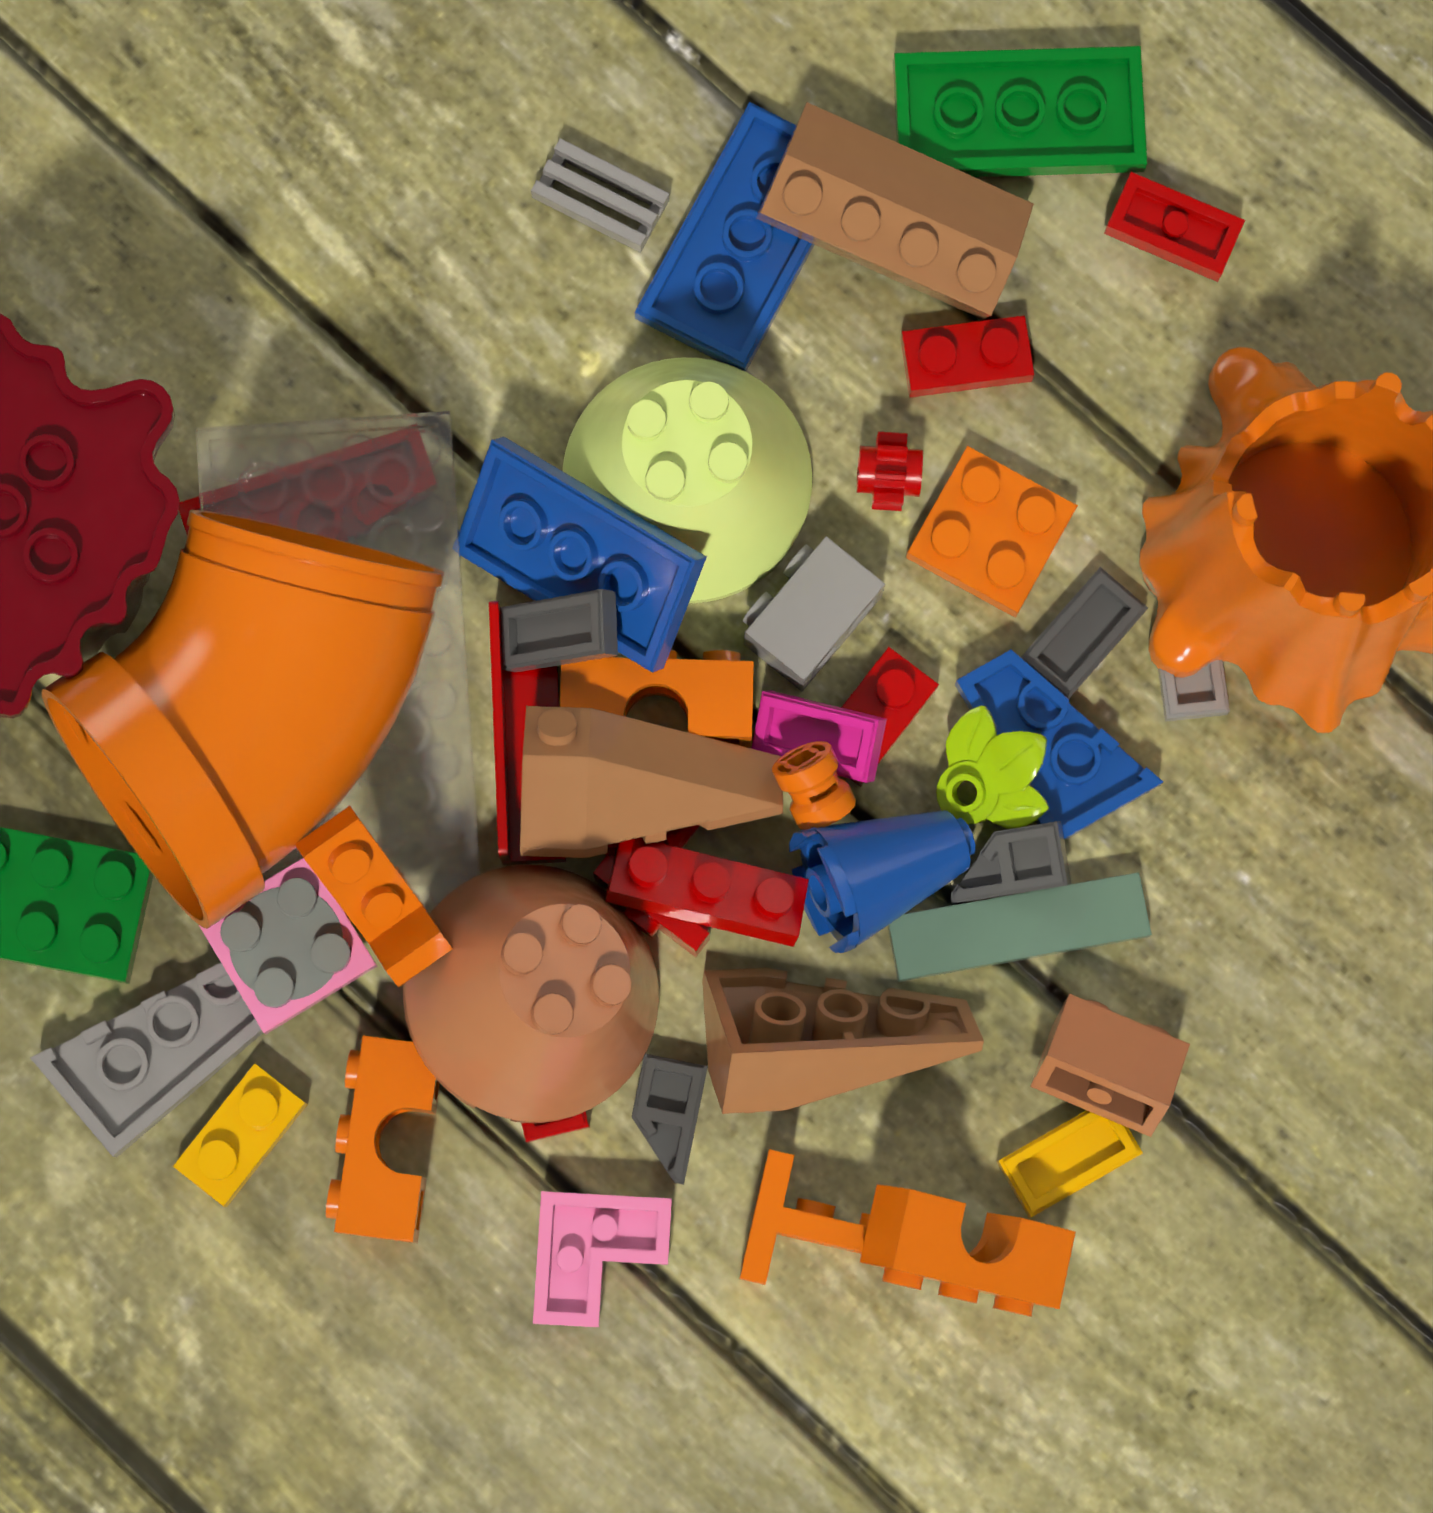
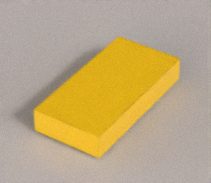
M1085 1110L998 1160L997 1164L1027 1216L1031 1218L1143 1154L1128 1127Z

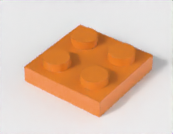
M967 446L909 548L906 558L1016 618L1078 505Z

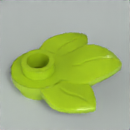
M978 706L968 711L954 725L946 740L949 767L940 776L936 788V797L940 809L950 812L956 819L962 818L968 825L977 824L988 819L997 825L1012 829L1025 827L1035 822L1049 809L1045 798L1037 789L1030 785L1043 765L1047 747L1046 736L1025 731L1006 732L997 735L994 719L986 706ZM965 780L973 783L977 790V797L970 805L963 804L957 796L958 786Z

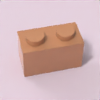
M1069 994L1051 1027L1030 1087L1151 1137L1170 1107L1190 1044L1172 1037L1160 1027L1144 1025L1112 1012L1100 1002L1084 1000Z

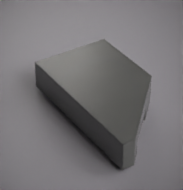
M1061 821L994 832L965 877L952 891V904L1072 884Z
M645 1053L632 1119L673 1182L684 1185L708 1066Z

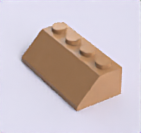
M806 102L756 219L984 319L992 316L1011 273L1034 204Z

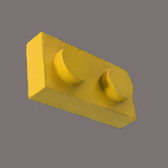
M254 1063L173 1167L223 1207H227L308 1104Z

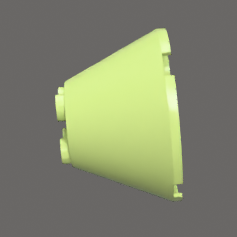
M682 357L651 362L621 375L608 384L594 397L577 420L570 435L563 462V472L707 556L689 603L710 602L737 594L753 586L774 570L786 557L801 531L808 514L812 493V467L807 442L796 418L784 401L771 388L748 372L726 363L703 358Z

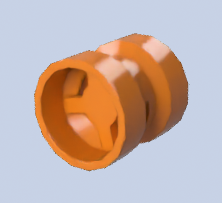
M825 741L810 742L798 746L781 756L772 767V773L779 788L790 794L792 801L789 810L796 825L802 830L829 826L850 813L856 803L849 784L845 780L839 779L836 773L839 763L832 746Z

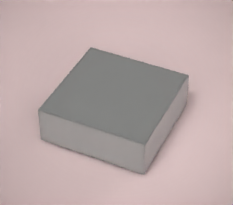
M1222 660L1213 661L1195 675L1184 678L1174 677V674L1158 669L1165 722L1229 714L1230 710Z

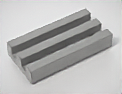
M560 138L554 148L555 153L551 160L548 159L543 168V175L539 181L536 180L531 189L532 198L641 253L669 202V193ZM568 163L651 205L648 210L565 168L564 165ZM555 181H558L640 222L641 225L636 231L552 187Z

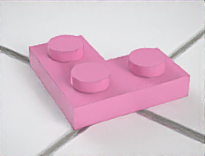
M541 1191L533 1324L599 1327L603 1261L668 1265L672 1199Z

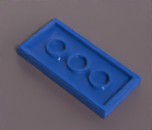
M749 102L635 311L636 320L719 362L747 371L814 247V244L756 219L795 130V124Z
M506 437L491 440L453 551L534 601L598 589L614 591L616 593L618 652L652 673L663 669L707 558V556Z

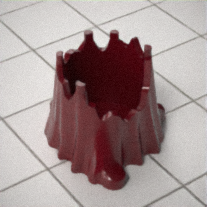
M1 313L0 718L13 719L21 716L27 709L31 700L32 688L38 679L48 674H56L68 678L77 676L83 670V662L96 655L110 636L117 633H126L141 606L143 587L149 581L150 573L155 571L158 566L168 531L178 515L180 500L177 488L154 464L158 450L172 430L175 420L172 400L164 387L152 380L136 379L104 389H81L68 378L64 355L59 348L33 344L23 339L14 327L11 319Z

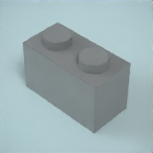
M827 536L815 550L807 544L803 546L783 572L789 578V581L775 597L765 592L754 603L743 619V622L749 626L745 631L744 645L801 692H803L882 598L885 587L884 582Z

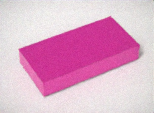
M772 690L762 691L751 749L783 756L798 746L810 742L825 741L832 746L839 763L836 770L838 776L865 783L874 782L887 719Z

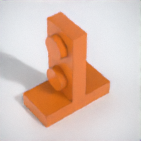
M351 806L345 808L295 844L304 860L369 943L383 968L398 988L453 949L399 868L394 866Z
M769 1149L739 1280L766 1285L777 1235L862 1254L870 1214L861 1213L859 1224L834 1219L836 1206L798 1198L795 1209L783 1207L795 1155Z

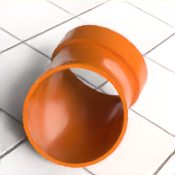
M190 510L187 525L190 527L185 548L180 550L171 585L158 611L142 633L115 658L104 652H99L83 662V670L77 676L70 678L62 676L42 690V698L48 714L90 787L155 878L198 925L205 929L210 928L265 889L262 874L297 848L295 844L313 832L337 808L366 771L393 727L417 675L435 615L433 605L437 588L442 586L445 574L443 571L397 555L318 534L222 513Z

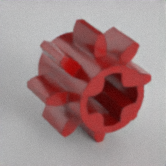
M878 431L876 446L860 445L856 493L872 494V509L902 511L904 496L920 497L923 450L908 449V433Z

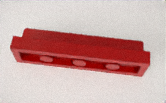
M499 601L489 602L499 858L502 865L566 862V857L520 856L522 760L526 706L560 707L558 666L522 672L502 670Z

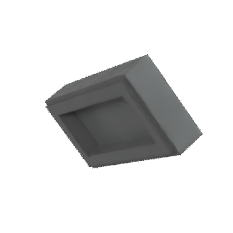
M1100 567L1021 658L1070 699L1143 616L1148 607Z
M598 589L500 607L502 670L522 672L618 656L616 593L614 591Z

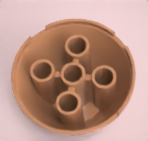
M543 865L506 866L490 870L466 881L450 892L431 911L430 915L453 949L403 984L405 1018L412 1041L425 1066L447 1091L472 1108L477 1107L493 1115L511 1119L510 1121L545 1123L559 1121L590 1110L608 1099L627 1082L640 1065L652 1040L658 1016L659 985L656 967L648 943L635 922L625 915V908L623 906L605 901L607 891L580 875L556 867Z

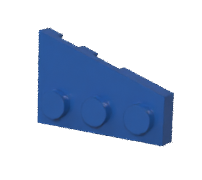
M1012 649L957 679L955 682V687L969 710L978 706L987 707L994 719L997 735L1006 732L1025 731L1046 736L1047 747L1043 765L1030 785L1037 789L1045 798L1049 809L1035 822L1038 825L1061 821L1064 840L1156 789L1163 783L1147 767L1144 769L1118 746L1120 743L1104 729H1098L1075 709L1065 695Z

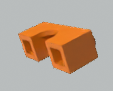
M671 650L664 668L653 673L629 658L614 656L561 665L560 707L593 708L627 717L632 706L639 700L654 695L665 696L677 702L684 710L688 720V733L751 748L754 661H741V654L739 652L728 650L703 652V660L677 659V652Z
M363 1036L361 1051L351 1049L348 1055L345 1088L355 1089L351 1115L341 1114L339 1118L335 1152L345 1154L342 1180L331 1179L326 1203V1218L336 1219L334 1229L336 1233L418 1244L427 1179L423 1176L397 1173L389 1168L381 1154L380 1139L386 1125L400 1114L406 1112L436 1114L440 1083L425 1066L413 1042Z
M876 1185L860 1263L884 1268L883 1282L921 1290L923 1278L940 1282L938 1291L940 1296L977 1304L979 1292L995 1295L994 1309L1029 1317L1032 1316L1034 1305L1060 1309L1076 1231L1022 1217L987 1212L981 1239L977 1246L968 1253L961 1237V1226L966 1203L913 1189Z

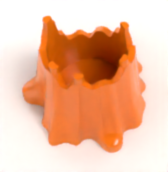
M1236 347L1227 350L1219 356L1209 373L1208 387L1222 419V436L1219 442L1209 447L1191 445L1181 447L1177 457L1182 473L1178 489L1171 495L1149 497L1142 505V515L1146 526V541L1140 551L1139 564L1142 574L1153 587L1158 601L1157 616L1151 629L1148 650L1152 662L1158 669L1165 670L1174 674V677L1180 678L1195 675L1203 667L1216 660L1236 664L1246 674L1253 693L1259 701L1268 705H1281L1290 708L1299 714L1306 724L1317 733L1329 734L1340 725L1346 708L1352 702L1378 694L1398 651H1419L1433 654V410L1421 412L1410 408L1401 393V380L1393 373H1383L1376 380H1362L1359 382L1335 381L1316 387L1294 363H1274L1264 354L1253 348Z

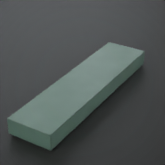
M1139 872L907 913L888 925L898 982L1148 938L1152 935Z

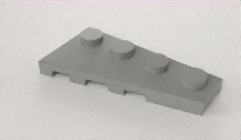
M222 963L197 974L195 978L167 992L162 991L140 1002L141 1005L109 1021L104 1020L80 1032L81 1035L55 1048L50 1047L30 1057L112 1157L117 1158L263 1034V1031Z

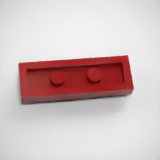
M635 838L617 842L605 901L794 947L800 934L809 879L658 842L645 845L642 838Z

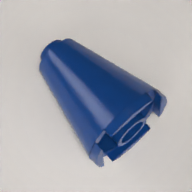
M943 810L801 830L793 833L789 842V853L798 849L801 852L802 866L791 870L793 876L809 879L804 910L813 928L819 936L831 932L837 942L829 948L834 953H845L858 947L967 871L970 867V855L975 853V841L971 829L962 818L956 819L950 812Z

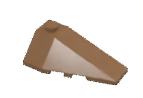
M526 706L522 760L520 856L588 858L608 853V844L642 837L646 845L666 840V832L698 824L707 830H713L783 814V791L779 788L772 773L774 763L781 756L593 708Z
M770 968L706 970L703 972L702 985L708 1072L722 1114L789 1110L982 1051L983 1037L970 1007L964 999L895 988L885 990L881 996L868 995L846 990L847 981L826 978L824 987L786 981L788 971Z

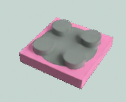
M304 858L264 881L265 889L210 928L205 929L199 925L264 1034H268L377 967L376 962L346 913Z

